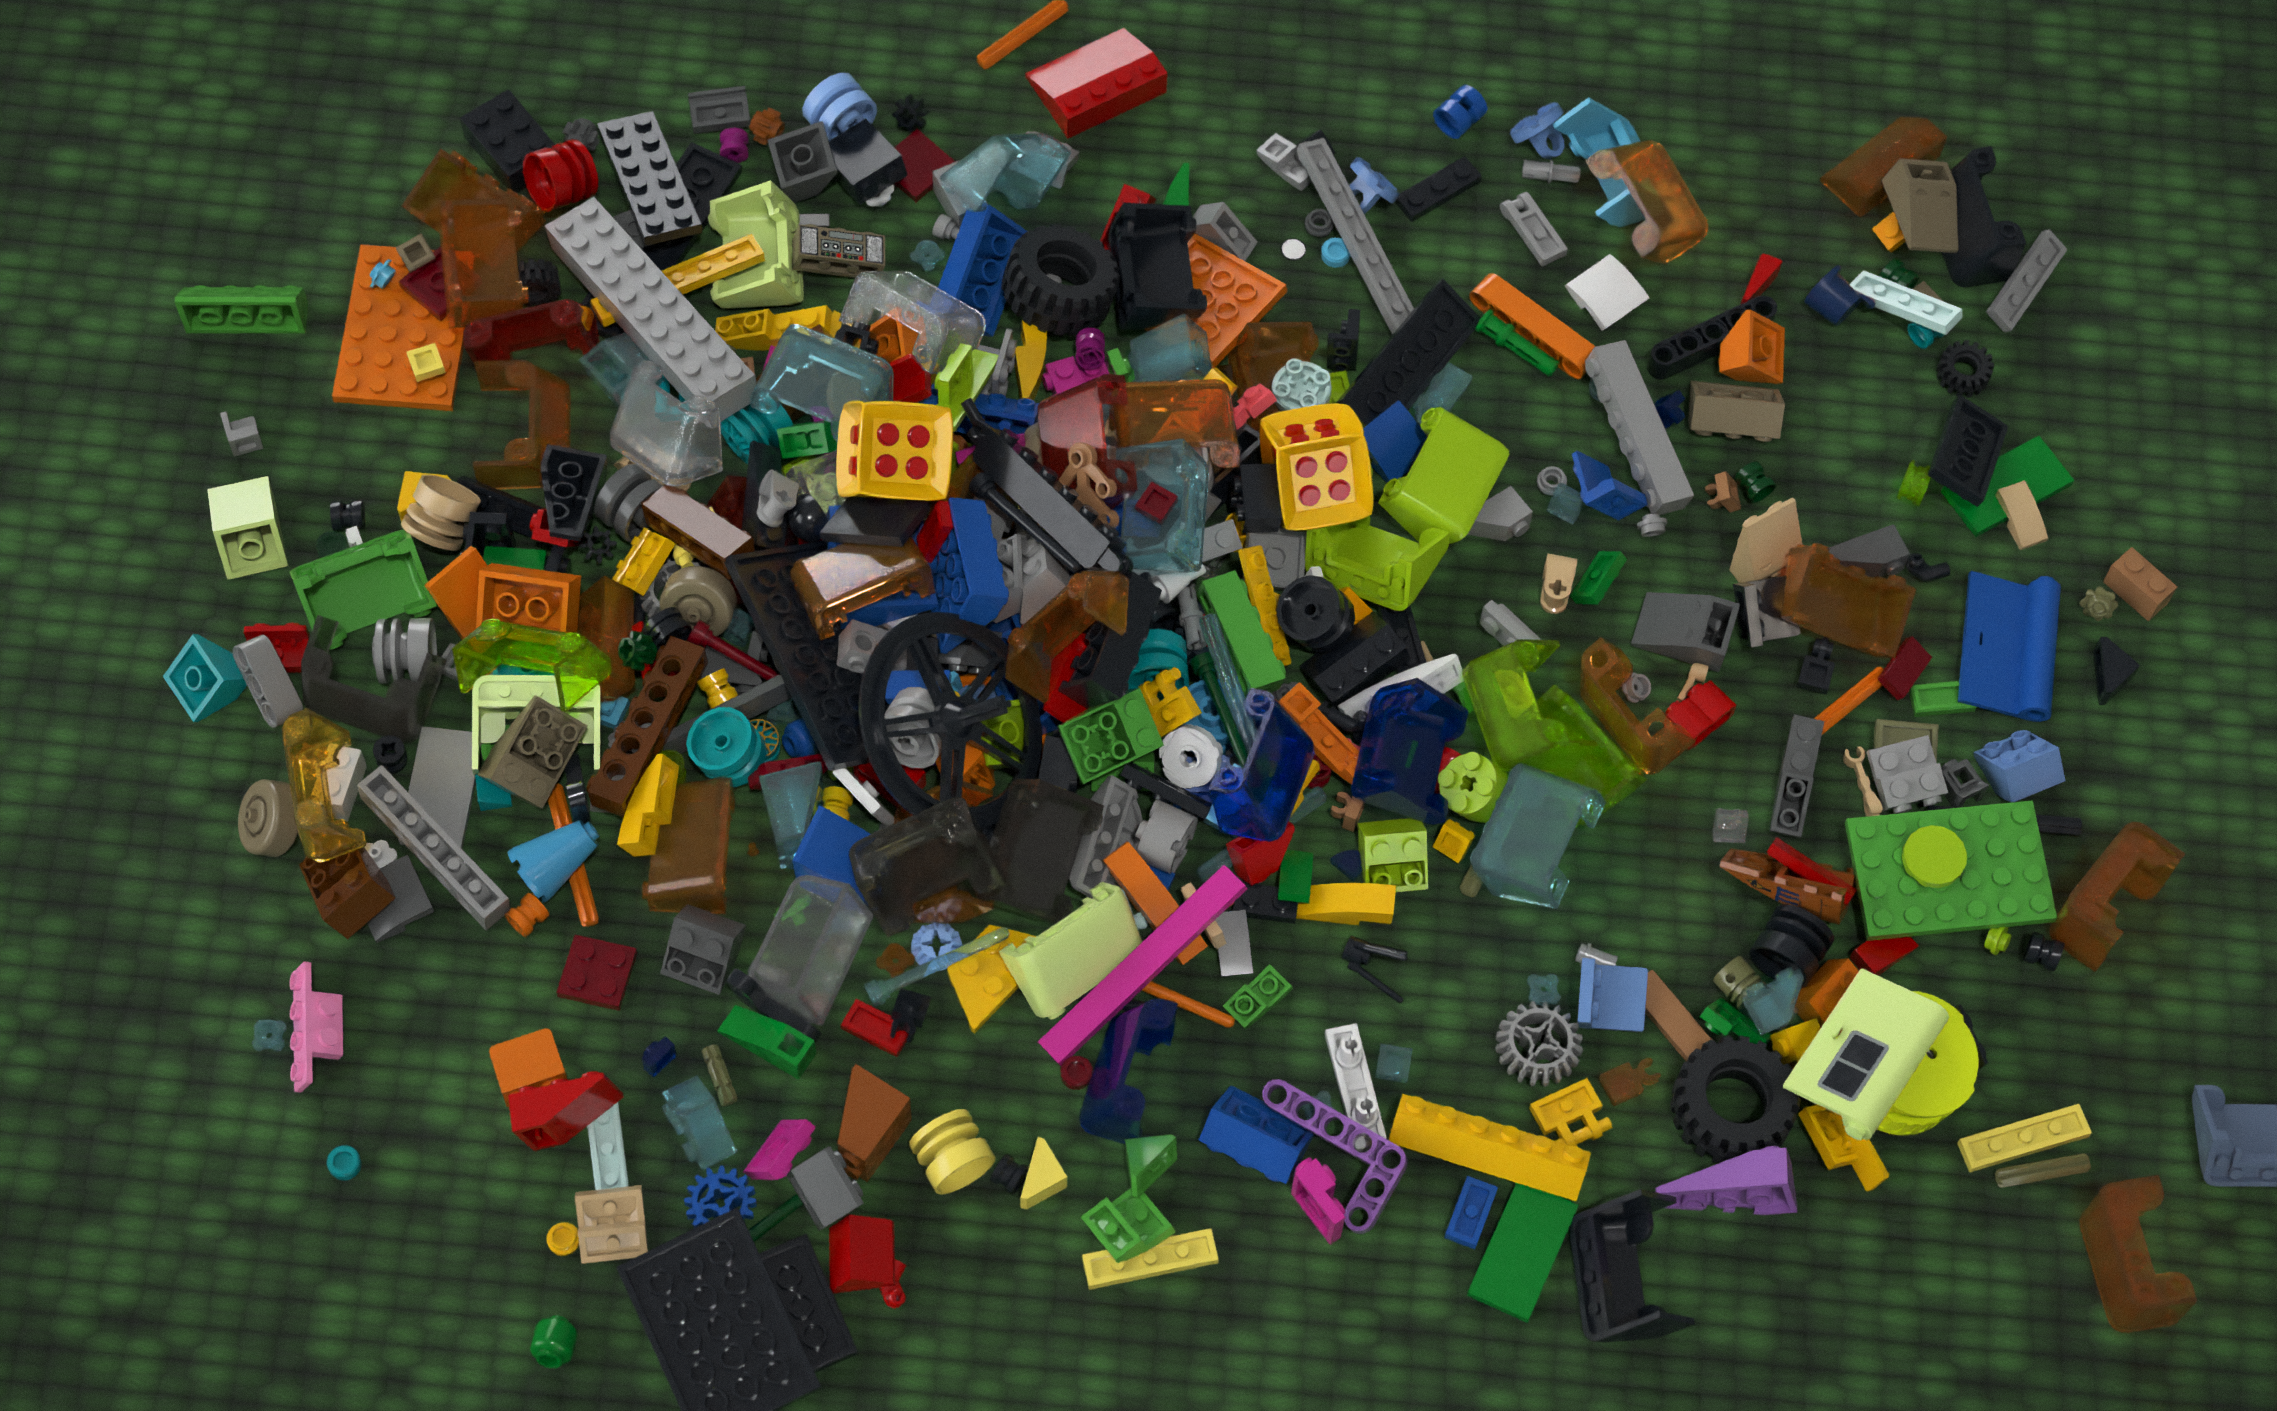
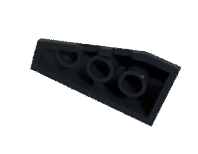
M547 444L540 470L549 534L552 537L580 542L594 514V506L598 494L606 483L607 455Z

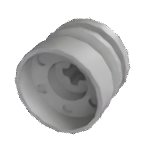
M411 618L407 632H404L400 619H393L391 631L387 619L377 620L375 636L372 642V657L380 684H389L391 673L394 683L401 684L404 672L407 669L412 683H434L437 672L434 668L437 664V638L432 618Z

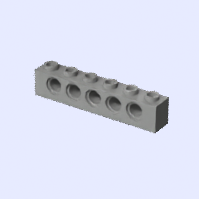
M382 765L357 784L362 801L485 930H488L510 910L509 898Z

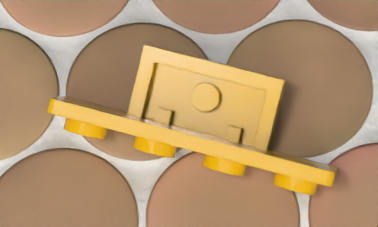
M1261 545L1240 549L1238 554L1250 603L1259 611L1260 624L1264 632L1268 633L1272 639L1273 652L1277 660H1281L1284 666L1290 665L1289 647L1284 631L1278 623L1277 603L1263 548Z
M1818 1104L1805 1107L1798 1113L1828 1170L1852 1164L1867 1192L1874 1190L1889 1178V1174L1870 1139L1857 1140L1849 1136L1845 1131L1841 1115Z

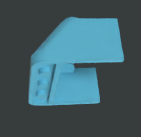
M1588 97L1552 124L1554 129L1569 136L1571 140L1569 143L1570 149L1577 157L1582 156L1589 160L1609 200L1604 203V206L1595 211L1598 217L1606 220L1612 226L1623 227L1660 216L1672 208V203L1635 129L1625 117Z

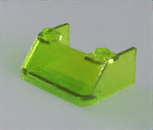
M499 619L485 620L482 625L452 648L461 693L466 694L469 692L478 678L489 675L501 664L555 674L560 707L563 712L570 710L612 673L610 656L579 633H565L507 623Z
M1519 639L1471 660L1462 671V677L1491 758L1504 771L1572 772L1598 746L1596 740H1571L1566 727L1561 722L1555 719L1542 718L1526 672H1535L1560 646L1559 640Z

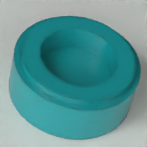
M338 1146L329 1153L327 1158V1167L331 1175L338 1180L354 1178L362 1166L358 1152L351 1146Z

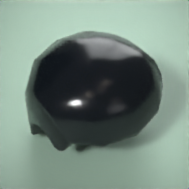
M804 493L798 497L794 508L787 510V522L791 532L796 537L808 543L817 542L821 539L820 531L828 523V519L821 506L810 494Z

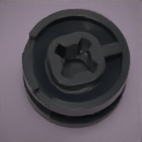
M670 607L650 618L643 626L641 632L644 635L653 637L652 642L656 645L658 653L659 648L662 645H666L670 636L686 640L692 628L685 620H682V614L676 607Z

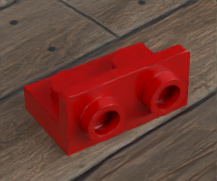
M546 508L538 509L537 514H533L530 522L533 540L563 547H574L583 543V539L579 542L550 536Z

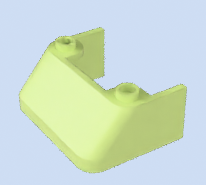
M484 675L475 681L472 689L473 775L478 774L480 771V744L496 743L505 733L506 719H516L534 695L588 725L579 743L594 744V774L598 773L600 769V686L594 678L586 675Z

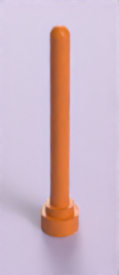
M1150 981L1141 990L1159 999L1175 1001L1176 1006L1224 1027L1231 1028L1235 1024L1233 1016Z

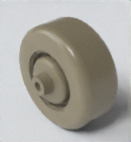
M689 566L679 569L668 578L659 604L660 611L676 607L682 614V620H685L692 629L700 619L710 625L709 629L714 631L713 635L719 636L729 627L732 621L737 598L733 586L722 574L707 567Z
M262 779L252 784L247 790L239 810L238 832L243 847L249 853L278 857L286 853L293 845L301 821L300 799L294 787L286 782Z

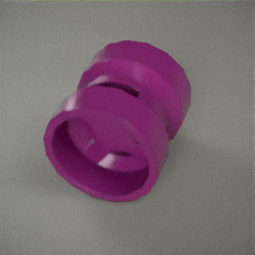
M1090 327L1078 332L1076 335L1075 359L1081 367L1095 369L1104 363V334L1100 330Z

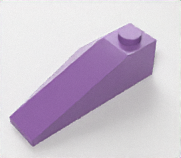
M1768 1146L1762 1150L1750 1151L1656 1187L1657 1193L1676 1197V1204L1665 1207L1669 1209L1701 1211L1707 1205L1722 1208L1723 1212L1734 1213L1735 1207L1753 1208V1214L1758 1215L1798 1213L1791 1160L1787 1148Z

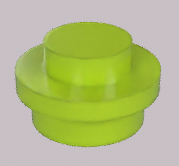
M2008 927L1992 928L1989 930L1984 948L1989 949L1991 954L1996 956L2000 951H2006L2011 940V934L2007 933Z

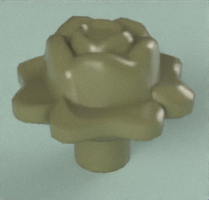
M2097 587L2095 591L2092 589L2086 591V596L2080 601V606L2084 608L2083 614L2085 616H2092L2096 621H2101L2103 617L2107 619L2112 617L2113 611L2118 608V602L2114 600L2115 593L2108 592L2102 587Z

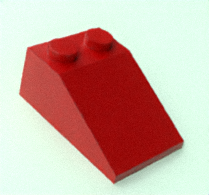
M1072 627L1051 645L1049 649L1043 710L1063 723L1088 709L1058 691L1062 681L1069 682L1074 672V669L1070 666L1075 656L1080 657L1089 641L1084 639L1086 634L1075 627Z

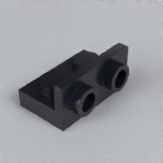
M1359 309L1348 310V320H1342L1341 334L1328 333L1327 369H1334L1338 372L1356 371L1360 330Z

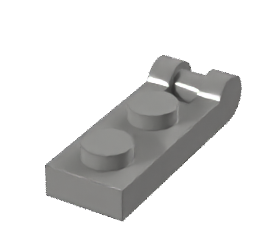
M1528 192L1517 195V199L1513 201L1506 200L1500 203L1501 213L1506 219H1509L1541 266L1567 255L1568 248Z

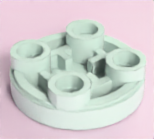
M1296 358L1288 360L1286 365L1276 373L1272 381V393L1277 399L1275 402L1276 406L1281 411L1328 404L1331 397L1330 374L1314 363L1301 361Z

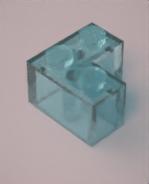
M697 1075L662 1092L666 1102L665 1105L661 1106L669 1124L672 1123L677 1135L683 1133L686 1143L682 1144V1148L689 1162L695 1160L701 1170H704L738 1153L714 1097Z

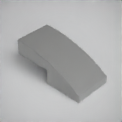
M1275 133L1256 150L1257 155L1280 177L1302 191L1312 180L1296 151L1297 145Z
M1246 910L1223 912L1215 920L1222 930L1227 943L1218 948L1221 976L1253 973Z

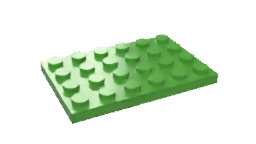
M2033 800L1847 818L1845 821L1867 941L2053 923L2057 919ZM1930 825L1945 827L1954 832L1964 843L1967 852L1966 866L1960 877L1949 886L1941 888L1925 887L1919 884L1918 880L1914 879L1913 876L1910 877L1905 871L1902 862L1903 847L1909 836L1921 827Z

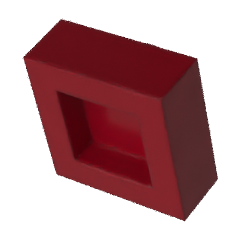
M1151 481L1136 503L1135 510L1162 525L1178 502V496Z

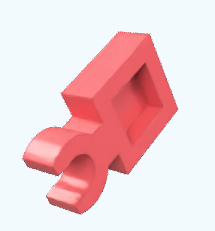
M1259 383L1257 386L1246 390L1243 397L1237 401L1239 405L1225 412L1223 418L1229 426L1232 425L1234 430H1237L1245 424L1249 417L1255 419L1275 403L1277 399L1272 391Z

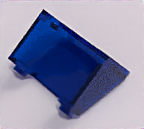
M1419 678L1380 688L1370 702L1352 782V795L1365 804L1430 825L1444 823L1448 813V801L1444 796L1434 794L1445 742L1452 741L1464 733L1469 710Z
M1249 688L1244 707L1246 714L1254 718L1257 728L1253 745L1243 768L1227 766L1216 772L1210 784L1209 793L1220 832L1271 842L1280 838L1285 832L1314 758L1315 748L1312 738L1270 692Z
M1155 998L1119 1013L1111 1019L1080 1111L1081 1127L1086 1132L1125 1144V1139L1141 1138L1143 1133L1141 1119L1145 1109V1098L1140 1090L1125 1085V1081L1135 1052L1151 1056L1152 1050L1157 1045L1164 1043L1171 1046L1176 1027L1178 1003Z

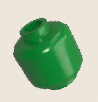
M558 1315L539 1321L535 1326L530 1346L531 1354L537 1363L547 1368H558L572 1359L578 1336L576 1328L565 1317Z

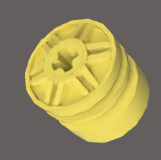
M959 1109L941 1115L923 1126L909 1141V1147L912 1153L917 1155L919 1165L928 1166L925 1171L926 1177L937 1194H949L964 1188L983 1176L995 1163V1155L986 1140L976 1138L979 1128L976 1124L972 1123V1116L968 1110Z

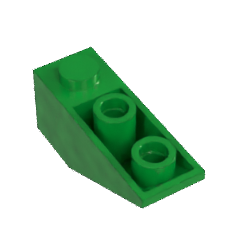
M737 1005L733 1007L717 1030L721 1035L798 1080L816 1056L815 1040L788 1024Z

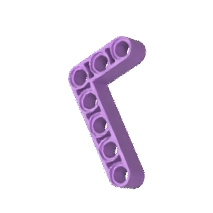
M1277 1079L1268 1082L1264 1086L1262 1094L1265 1103L1270 1109L1369 1165L1344 1214L1346 1226L1351 1231L1357 1234L1369 1232L1377 1222L1407 1168L1408 1160L1403 1149L1285 1081ZM1277 1088H1283L1287 1091L1285 1101L1280 1104H1274L1270 1100L1272 1091ZM1305 1104H1311L1315 1107V1114L1309 1120H1302L1298 1116L1299 1109ZM1333 1120L1342 1121L1344 1125L1342 1133L1338 1136L1327 1134V1125ZM1361 1136H1367L1372 1139L1370 1150L1363 1153L1358 1152L1355 1149L1356 1140ZM1390 1152L1398 1153L1401 1156L1400 1164L1394 1169L1386 1168L1383 1165L1384 1157ZM1373 1181H1381L1385 1187L1384 1193L1377 1198L1370 1197L1367 1193L1368 1185ZM1358 1209L1367 1211L1368 1220L1365 1225L1357 1227L1351 1223V1216L1354 1211Z

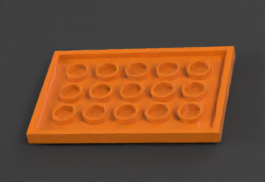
M360 244L332 392L333 402L453 411L472 296L446 318L439 321L400 287L399 281L409 273V270L395 247ZM450 251L472 271L477 273L479 262L477 253ZM390 259L391 263L389 265L396 270L395 275L385 288L381 289L377 285L371 288L372 278L369 274L377 263L381 262L384 265ZM435 343L446 373L417 382L406 352Z

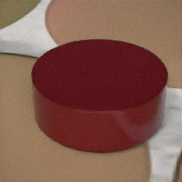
M1071 1056L1063 1062L1060 1077L1066 1087L1072 1090H1081L1090 1084L1093 1077V1068L1086 1058Z

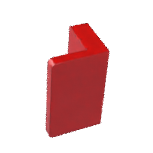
M913 354L903 356L872 371L883 382L886 389V401L917 403L932 396L931 374Z

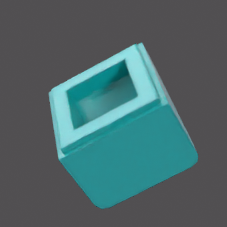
M475 774L477 798L481 811L512 807L510 793Z

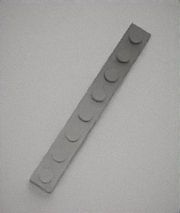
M1325 139L1300 143L1296 151L1393 335L1414 308Z

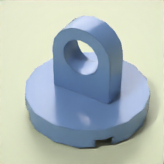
M1557 102L1549 103L1539 108L1536 116L1525 117L1511 129L1510 135L1513 141L1519 143L1529 139L1537 153L1545 159L1561 155L1565 146L1564 139L1561 133L1554 129L1552 124L1564 111ZM1547 138L1552 141V150L1547 146Z
M1356 157L1350 164L1352 170L1358 175L1350 184V188L1354 196L1357 193H1363V201L1360 207L1364 214L1372 208L1380 197H1383L1390 203H1394L1399 197L1396 187L1380 172L1373 171L1367 161Z

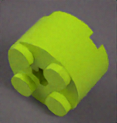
M1469 752L1456 757L1438 775L1440 795L1444 804L1450 810L1470 821L1479 823L1491 822L1501 816L1508 806L1509 793L1512 794L1510 776L1502 767L1476 752Z

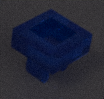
M1680 390L1665 395L1654 402L1658 415L1666 429L1674 422L1678 424L1685 418L1684 412L1678 407L1685 400Z

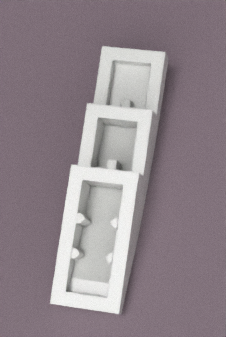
M1451 654L1389 677L1339 704L1338 708L1341 712L1355 718L1357 711L1362 710L1385 723L1408 707L1418 711L1466 680L1458 656Z

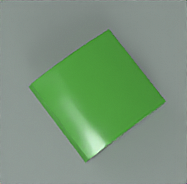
M1131 1188L1113 1202H1110L1106 1197L1081 1216L1083 1222L1117 1263L1148 1251L1176 1232L1145 1193L1139 1198H1135L1132 1196Z

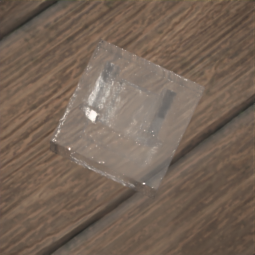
M1716 809L1712 832L1713 842L1745 843L1749 819L1747 810Z

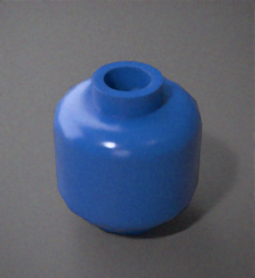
M802 717L787 724L782 736V744L791 757L797 758L820 754Z

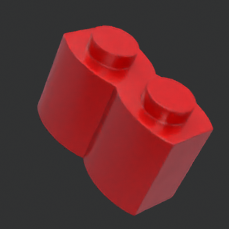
M1711 680L1703 685L1701 683L1696 684L1688 692V698L1682 702L1676 700L1665 711L1667 716L1664 726L1689 750L1696 747L1712 732L1725 724L1733 716L1737 706Z

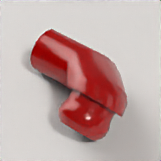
M896 1259L895 1286L879 1288L884 1302L891 1308L900 1307L906 1300V1295L899 1282L906 1265Z

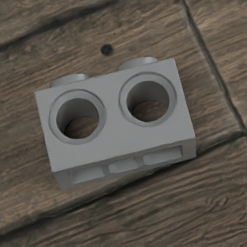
M852 619L839 635L837 666L863 674L874 648L889 631ZM907 649L898 658L892 671H905L907 668Z

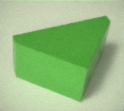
M1172 1134L1125 1139L1126 1163L1133 1197L1139 1198L1177 1160V1139Z

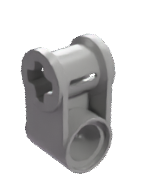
M772 469L769 470L759 487L760 495L757 509L759 519L770 527H779L787 510L793 509L796 505L799 483Z

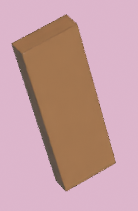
M1654 970L1649 971L1645 1013L1687 1062L1689 1055L1695 1049L1701 1050L1703 1043L1711 1040V1038Z

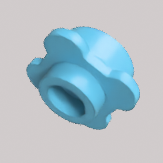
M390 259L384 265L381 262L377 263L369 274L372 278L371 288L375 285L381 289L385 288L395 275L396 270L389 265L391 263Z

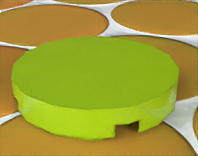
M1930 825L1917 829L1909 836L1902 851V862L1905 871L1910 877L1913 876L1914 879L1918 880L1919 884L1931 888L1951 885L1960 877L1967 861V852L1962 840L1954 832L1941 826Z

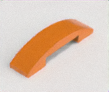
M1300 682L1277 702L1286 719L1306 745L1329 768L1357 789L1366 792L1387 772L1366 749L1360 753L1318 709L1321 703Z

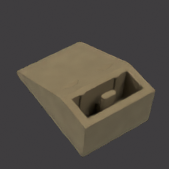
M1900 158L1884 176L1882 183L1909 250L1957 253L1956 183L1947 162Z
M534 695L492 747L478 776L529 805L543 808L588 725Z

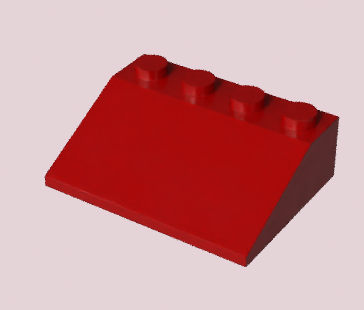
M1122 28L1025 73V77L1064 135L1069 139L1165 94L1167 91L1168 73L1148 47L1125 28Z

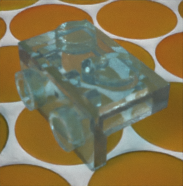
M1449 362L1441 373H1436L1430 382L1429 389L1425 394H1421L1413 407L1416 410L1414 419L1419 426L1421 425L1423 414L1430 408L1442 407L1450 412L1472 382V375Z

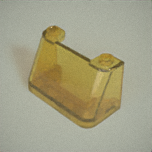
M309 708L293 713L285 720L282 727L294 820L304 854L314 861L325 862L366 846L364 831L359 828H349V823L343 819L334 821L326 771L340 765L337 755L343 746H351L350 733L348 730Z

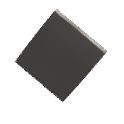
M408 855L380 868L396 898L367 922L376 943L406 931L404 925L434 912Z

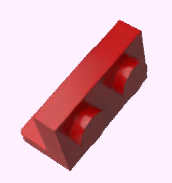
M257 623L253 626L244 627L246 641L259 635H265L269 638L287 673L309 672L311 637L306 625L286 623L285 625L270 626L265 623Z

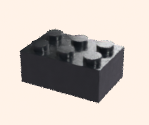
M509 89L460 117L464 138L512 195L527 188L523 174L525 156L530 152L545 147L552 148L555 145Z

